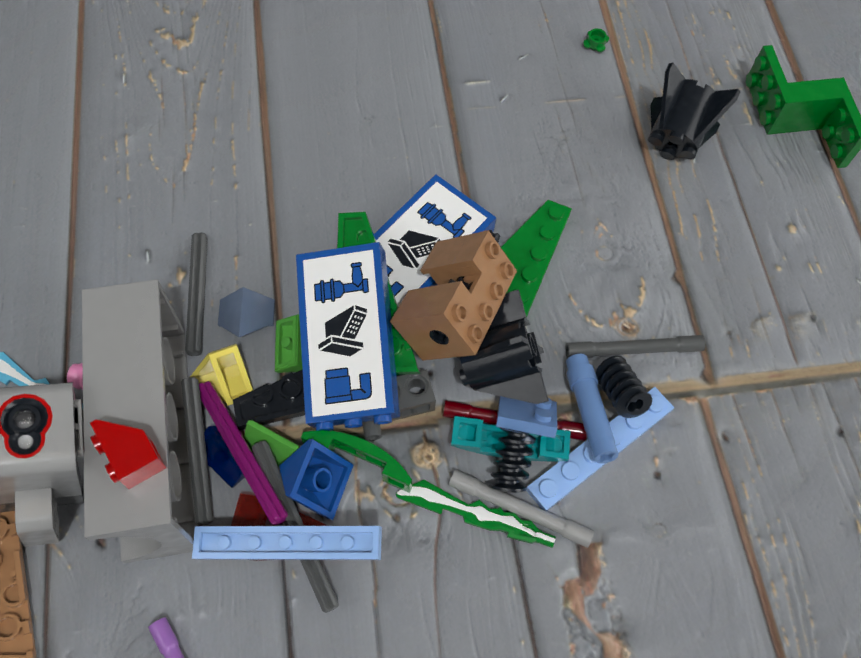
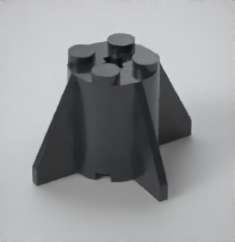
M669 63L665 71L663 96L654 97L650 105L651 133L648 137L649 143L661 151L660 155L664 159H694L699 148L717 133L720 126L718 120L737 101L740 90L715 91L707 84L703 88L696 85L697 80L685 79L675 64Z
M519 290L505 294L476 355L457 357L460 358L463 368L459 370L462 384L464 386L470 385L475 391L541 404L549 401L541 374L542 368L536 366V364L542 363L540 354L544 353V350L537 344L534 332H527L525 326L530 325V322L526 317Z

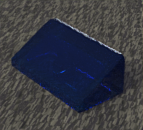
M209 426L204 432L208 465L231 488H234L245 476L217 427Z

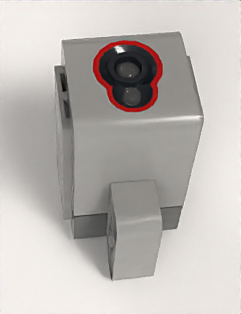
M73 382L0 388V513L15 511L16 532L24 547L59 543L58 506L84 503L83 408L81 399L75 398Z

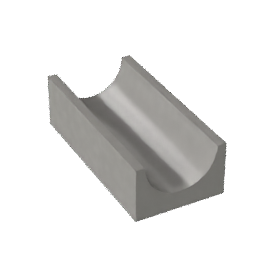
M158 279L82 289L84 537L88 540L120 537L121 562L123 563L193 552L195 526H198L195 519L181 386L182 379L188 378L185 330ZM97 419L143 429L153 441L167 468L131 489L125 487L120 481L114 483L105 468V465L110 463L106 454L100 455L91 441L90 437L95 435L90 422Z

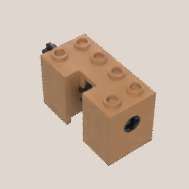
M487 230L438 241L434 245L420 271L422 274L429 273L437 285L408 290L390 321L422 361L476 355L517 272L498 244L500 239L498 233Z

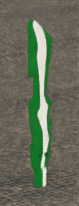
M426 480L413 484L410 493L404 490L396 492L398 499L438 514H442L443 509L463 516L464 523L489 531L504 532L508 534L507 538L530 544L540 543L550 548H553L556 536L539 530L532 521L521 520L516 514L511 512H503L501 507L490 509L480 500L468 505Z

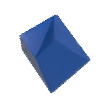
M308 439L279 468L287 497L326 519L333 520L354 465L315 440Z

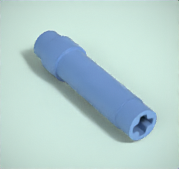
M585 354L572 355L566 360L568 369L566 375L570 389L574 392L590 448L592 449L595 462L601 464L614 461L619 454L599 393L598 379L594 367L589 364L588 357Z

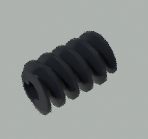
M621 355L611 356L598 366L596 371L598 383L619 415L625 418H633L649 410L652 405L651 394L647 392L646 387L642 385L641 380L637 378L636 373L632 371L631 366L627 364L624 357Z
M500 427L501 430L507 433L505 437H498V441L503 443L505 448L496 449L495 452L501 455L503 459L493 461V464L501 469L500 472H491V476L497 479L498 483L489 484V487L509 493L526 491L527 485L520 480L528 479L529 473L522 468H529L532 465V462L525 458V456L534 454V450L527 445L536 443V438L526 432Z

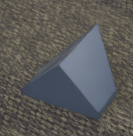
M242 287L220 300L218 326L223 327L237 337H242L267 326H274L275 299Z

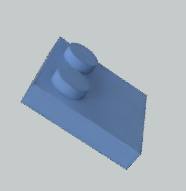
M500 396L496 427L555 438L558 428L557 402L548 398V402L534 404Z

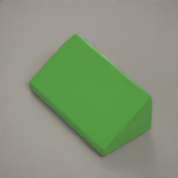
M299 314L276 321L275 372L277 373L298 372L302 370Z
M253 420L247 422L244 439L250 450L252 451L254 444L266 441L278 467L300 448L295 443Z

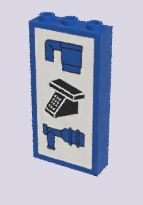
M437 174L374 233L376 242H380L386 253L387 275L398 307L408 290L437 285L429 273L422 274L420 271L436 242L487 230L494 232L496 217Z
M380 242L297 254L296 266L306 424L316 428V431H332L335 425L345 424V428H358L363 426L362 422L374 421V424L378 425L391 423L392 418L400 417L392 323L390 322L391 310L385 250Z

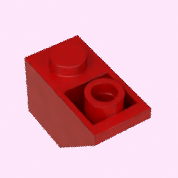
M97 419L90 422L95 435L90 437L91 441L100 455L106 454L110 463L106 464L105 468L114 483L120 481L125 487L131 489L167 468L153 441L143 429Z

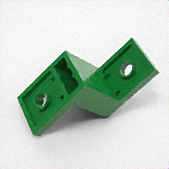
M773 45L763 46L755 58L750 72L746 76V86L750 89L753 104L758 110L760 123L764 126L766 134L821 129L822 136L828 144L830 155L834 159L837 168L847 167L861 149V115L845 78L787 83Z

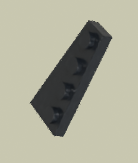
M303 369L294 374L292 372L282 376L281 380L273 384H265L233 399L238 429H246L249 420L265 425L304 416Z

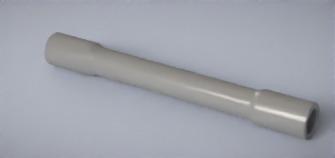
M455 469L451 477L449 486L459 491L479 497L557 532L562 537L586 548L589 547L592 541L594 531L571 520L560 518L507 493L492 489L479 479Z

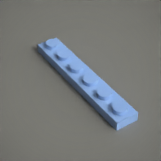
M656 387L648 392L652 397V405L644 414L633 418H625L618 415L609 422L618 454L674 409V406ZM587 439L569 454L568 461L558 462L527 486L526 491L542 510L548 511L607 463L595 462Z
M195 526L192 559L381 560L382 527Z

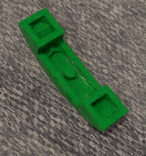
M336 431L303 432L301 436L303 444L308 439H313L332 452L337 448L383 468V482L408 493L411 492L412 479L406 470L391 455L375 444L362 438Z

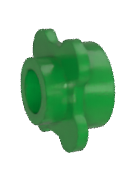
M599 28L588 31V38L583 42L584 47L597 52L605 51V43L609 41L606 32Z

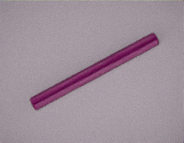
M210 381L201 382L199 384L200 399L272 525L282 524L286 521L288 513Z

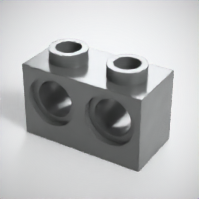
M427 369L420 371V374L397 376L400 417L392 418V421L435 411L436 399ZM413 387H419L424 392L415 395L409 390Z

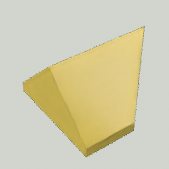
M237 344L208 353L190 376L196 377L199 384L210 381L221 400L227 403V406L233 404V399L253 390Z

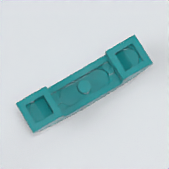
M454 416L451 446L474 453L503 458L495 450L505 448V445L498 441V437H505L507 433L501 430L500 427H496V425L483 424L481 419ZM557 430L555 438L529 433L536 438V443L527 445L534 450V454L525 456V458L530 461L545 462L569 460L571 431Z

